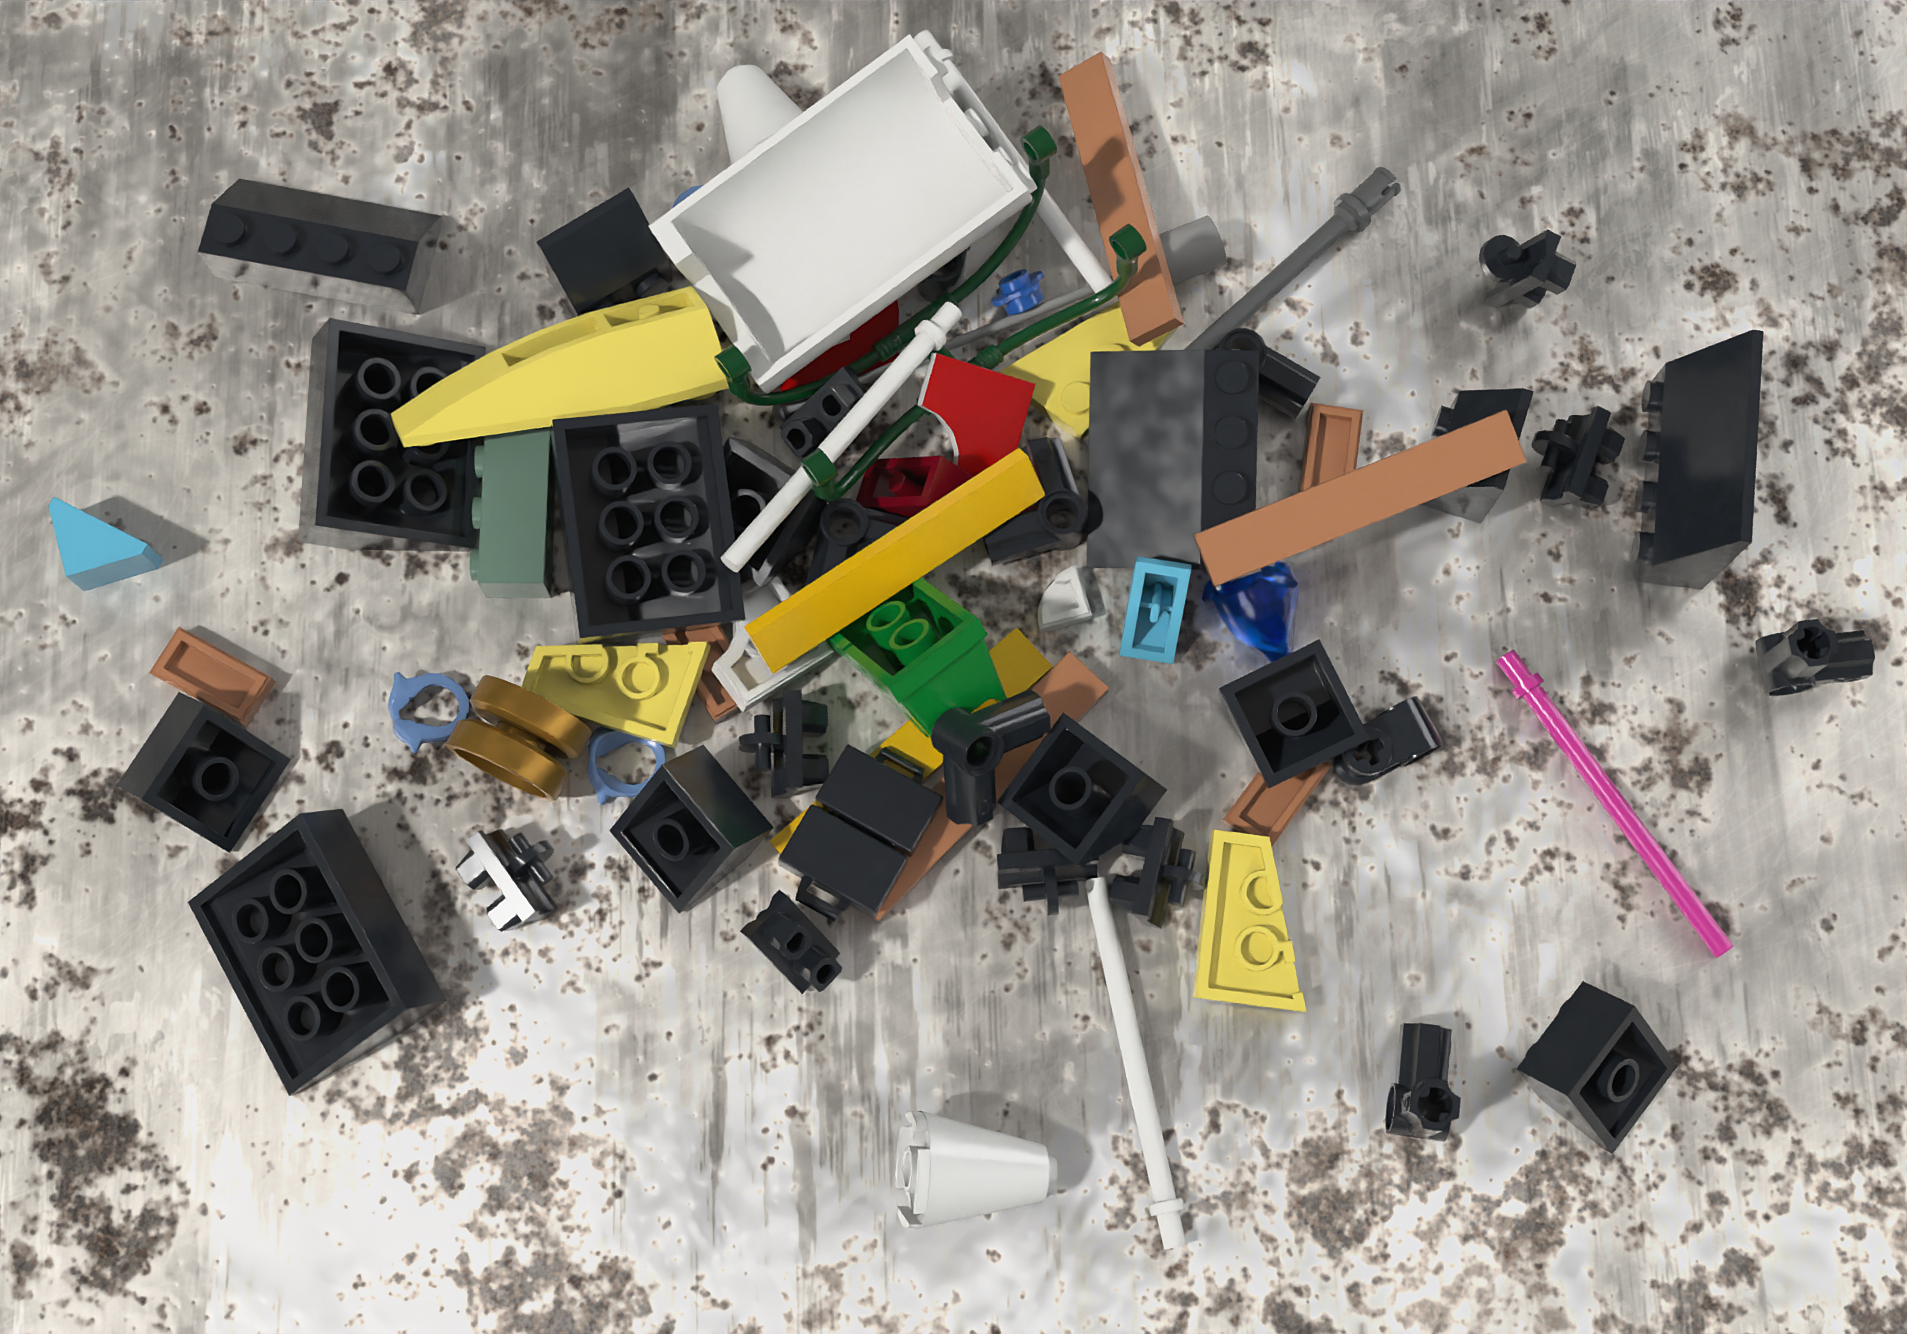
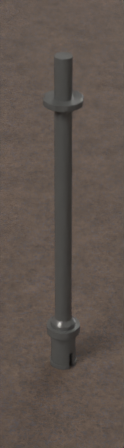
M1377 167L1373 174L1350 194H1341L1334 201V215L1184 350L1217 349L1228 332L1240 328L1347 231L1362 232L1371 223V216L1392 197L1400 193L1401 187L1399 183H1394L1391 187L1388 186L1396 180V177L1386 168ZM1088 435L1087 437H1085V439H1084V440H1085V443L1087 444V446H1088L1089 435Z

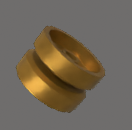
M482 676L469 701L476 713L490 724L473 718L458 720L445 746L455 755L490 776L539 799L556 802L569 776L561 763L550 755L563 759L580 757L592 734L590 728L569 712L534 692L498 677Z

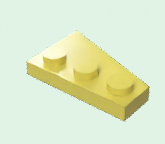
M1118 301L1000 370L999 373L1034 383L1035 388L1030 404L1078 442H1081L1089 433L1090 352L1160 350L1178 327L1138 347L1129 341Z
M708 641L688 642L687 645L638 643V646L603 647L602 644L536 646L521 687L544 697L580 720L676 749L711 646Z
M1212 830L1209 841L1206 868L1207 882L1203 894L1192 998L1307 1012L1303 993L1300 992L1294 965L1296 960L1292 941H1289L1282 909V904L1284 903L1270 837Z

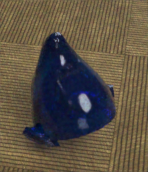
M1277 561L1274 567L1267 565L1262 567L1259 572L1232 582L1227 581L1217 586H1213L1211 580L1206 583L1201 598L1209 609L1214 607L1219 619L1242 645L1253 650L1269 663L1294 652L1293 641L1298 609V582L1290 565Z

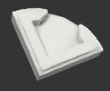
M1077 565L1059 573L1044 591L1037 613L1039 634L1091 620L1092 613Z

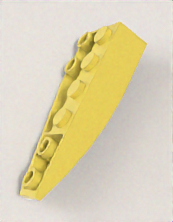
M693 286L588 312L538 330L486 354L440 380L391 413V417L404 447L428 446L438 442L549 427L553 419L663 409L665 405L687 399H706L713 396L717 391L728 389L729 387L725 375L714 359V356L720 353L722 348L709 309Z

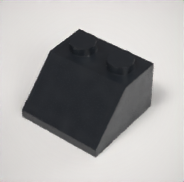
M629 187L536 242L551 284L573 318L588 312L661 294L666 289L667 284L673 281L668 258L659 241L648 227L650 224Z
M1524 388L1459 391L1450 408L1441 405L1431 436H1441L1507 410L1519 440L1534 391ZM1510 469L1421 505L1481 524L1503 493Z
M729 436L723 446L736 541L797 471L752 442ZM812 487L739 572L760 586L766 587L810 543L820 526V515L824 507L830 502L818 498Z
M1320 639L1220 687L1218 690V696L1243 746L1268 789L1370 740Z
M178 692L116 786L230 853L291 759L207 704Z
M1062 713L1051 728V731L1047 733L997 803L1076 865L1083 867L1133 836L1168 789L1068 715Z
M701 745L662 764L609 831L680 914L742 864L774 827L707 748Z
M1582 981L1573 995L1563 1003L1557 1016L1538 1041L1528 1049L1525 1058L1516 1069L1543 1102L1601 1148L1613 1154L1678 1065L1634 1005Z

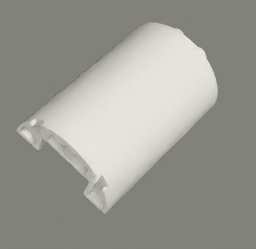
M910 34L648 226L675 266L695 288L731 342L744 355L752 369L750 374L766 394L1032 201L1030 193L1037 189L1035 182L1019 161L1014 164L1001 146H998L993 151L983 139L989 132L975 111L969 108L963 113L950 96L942 80V77L949 72L938 54L931 46L922 51Z

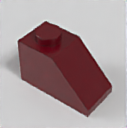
M943 456L877 459L864 473L856 501L864 508L912 518L974 476Z

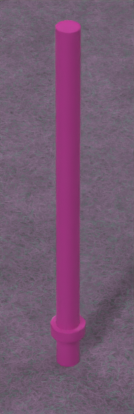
M1514 649L1499 658L1496 663L1515 687L1511 690L1517 700L1521 698L1525 700L1713 956L1718 958L1733 948V943L1542 688L1541 684L1544 680L1538 672L1532 674Z

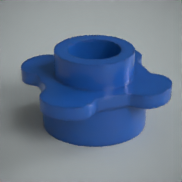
M1022 269L1002 278L998 282L997 296L991 300L993 306L1003 305L1007 315H1015L1040 303L1045 297L1039 281L1045 277L1043 272L1036 271L1028 274L1026 269Z

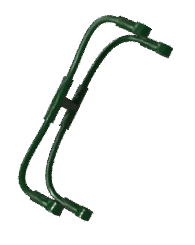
M1039 125L1020 139L1021 145L1029 157V174L1033 178L1037 189L1030 193L1032 201L1023 208L1017 221L999 247L972 276L953 292H945L935 301H932L877 341L876 344H873L871 351L848 364L856 372V375L879 361L886 362L895 353L908 346L916 336L915 328L922 320L930 321L945 302H951L958 307V304L984 283L1011 253L1037 211L1044 192L1046 179L1050 174V157L1057 153L1055 141L1044 127ZM1126 224L1109 237L1110 245L1117 255L1116 271L1119 275L1106 288L1024 328L996 346L993 344L989 345L980 354H977L976 357L967 361V363L992 370L1004 361L1003 357L1014 349L1096 309L1116 297L1127 287L1132 277L1137 273L1138 257L1147 250L1141 234L1132 225ZM731 344L714 356L718 367L726 377L731 393L738 396L742 401L756 406L781 405L810 397L839 371L837 370L825 377L795 388L766 394L750 390L748 373L752 369L744 355L734 344ZM945 346L939 351L932 350L927 356L930 360L931 353H938L956 359ZM915 404L873 443L836 484L834 483V478L838 476V472L828 456L820 448H817L800 461L802 468L811 480L815 495L827 502L838 500L851 489L905 430L924 414L929 416L932 413Z

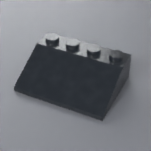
M329 318L312 338L298 532L299 543L348 550L471 552L472 548H476L477 529H474L472 504L473 498L478 497L479 478H477L475 473V449L477 445H481V436L438 442L428 446L404 447L393 424L391 413L440 380L485 356L486 347Z
M1750 330L1664 364L1653 380L1646 382L1641 406L1643 412L1649 413L1648 430L1643 431L1638 448V459L1640 462H1645L1644 480L1639 482L1635 495V511L1642 513L1641 531H1637L1634 536L1631 551L1632 562L1639 564L1638 582L1702 590L1752 543L1764 331Z
M1259 350L1090 352L1086 568L1133 569L1136 557L1140 556L1190 564L1191 570H1207L1193 534L1256 510Z
M717 404L553 419L550 438L576 645L630 641L745 621L740 572L732 571L721 560L722 555L735 542Z
M343 809L298 814L188 901L193 914L289 1096L301 1092L409 1029L447 1001Z

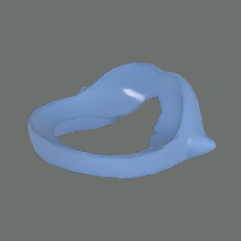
M396 672L388 701V710L393 720V732L399 740L410 747L414 754L419 751L423 743L448 740L458 720L468 719L469 699L463 688L454 679L441 673H427L412 678H405L400 672ZM430 686H441L450 690L455 695L459 704L457 717L445 726H431L424 723L416 724L412 719L402 720L399 716V710L404 708L423 689Z
M603 726L600 727V730L591 738L588 744L589 761L587 774L600 805H604L610 797H636L660 766L666 763L665 750L661 744ZM635 742L645 744L651 748L656 757L654 773L648 780L635 785L623 783L614 775L608 774L604 769L597 767L596 761L598 756L608 755L611 750H617L626 744Z

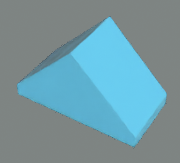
M53 497L48 505L65 575L82 591L157 570L163 562V559L148 544L56 497Z
M1140 556L1136 557L1130 580L1119 656L1173 664L1190 579V564Z

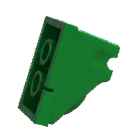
M922 577L826 639L832 649L852 664L926 737H930V739L936 720L947 710L960 707L972 713L990 699H994L996 702L1007 699L984 640L988 634L979 619Z

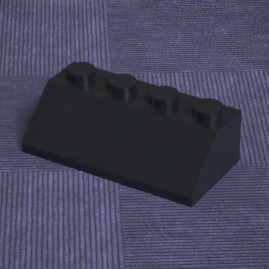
M238 179L211 204L198 253L216 278L418 315L443 218L435 214Z

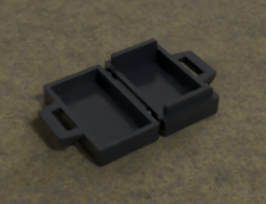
M850 744L846 745L817 793L815 805L811 804L778 858V865L801 878L795 898L796 901L833 922L850 906L871 918L877 917L904 871L908 857H912L943 803L942 795L921 784L925 767L888 747H884L873 758ZM887 759L913 773V778L911 779L884 764L885 760ZM812 884L839 899L840 901L837 906L834 907L809 893L807 890Z

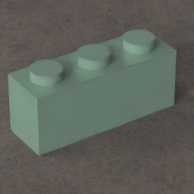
M550 427L487 435L484 437V445L476 446L475 473L477 478L483 479L482 497H474L472 504L474 529H480L479 548H472L470 552V577L472 581H478L477 583L486 598H551L556 478Z

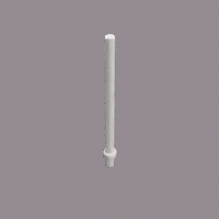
M929 30L918 33L914 41L923 51L928 46H931L946 66L949 73L943 76L942 80L952 98L963 113L972 108L987 128L989 134L983 139L993 151L998 146H1001L1014 164L1019 161L1029 173L1027 163L955 67L956 58L949 49H942ZM1044 188L1036 213L1095 293L1110 285L1113 280Z
M945 302L930 321H921L915 328V338L819 445L818 448L828 456L832 463L837 460L932 350L939 351L947 342L945 335L962 317V313L956 305L951 302ZM802 466L722 555L721 560L729 569L738 572L812 488L811 480Z
M1106 877L1092 878L1084 881L1154 1201V1204L1149 1205L1151 1216H1157L1164 1250L1185 1246L1186 1241L1179 1211L1184 1210L1182 1198L1176 1199L1114 911L1112 904L1109 902L1110 893Z

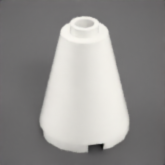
M735 66L728 70L718 83L717 96L731 165L803 113L758 66Z
M907 1111L905 1117L912 1126H901L895 1175L896 1189L904 1190L907 1193L908 1206H897L902 1227L919 1229L1042 1203L1046 1198L1047 1191H1054L1056 1188V1158L1048 1156L1044 1144L924 1111Z

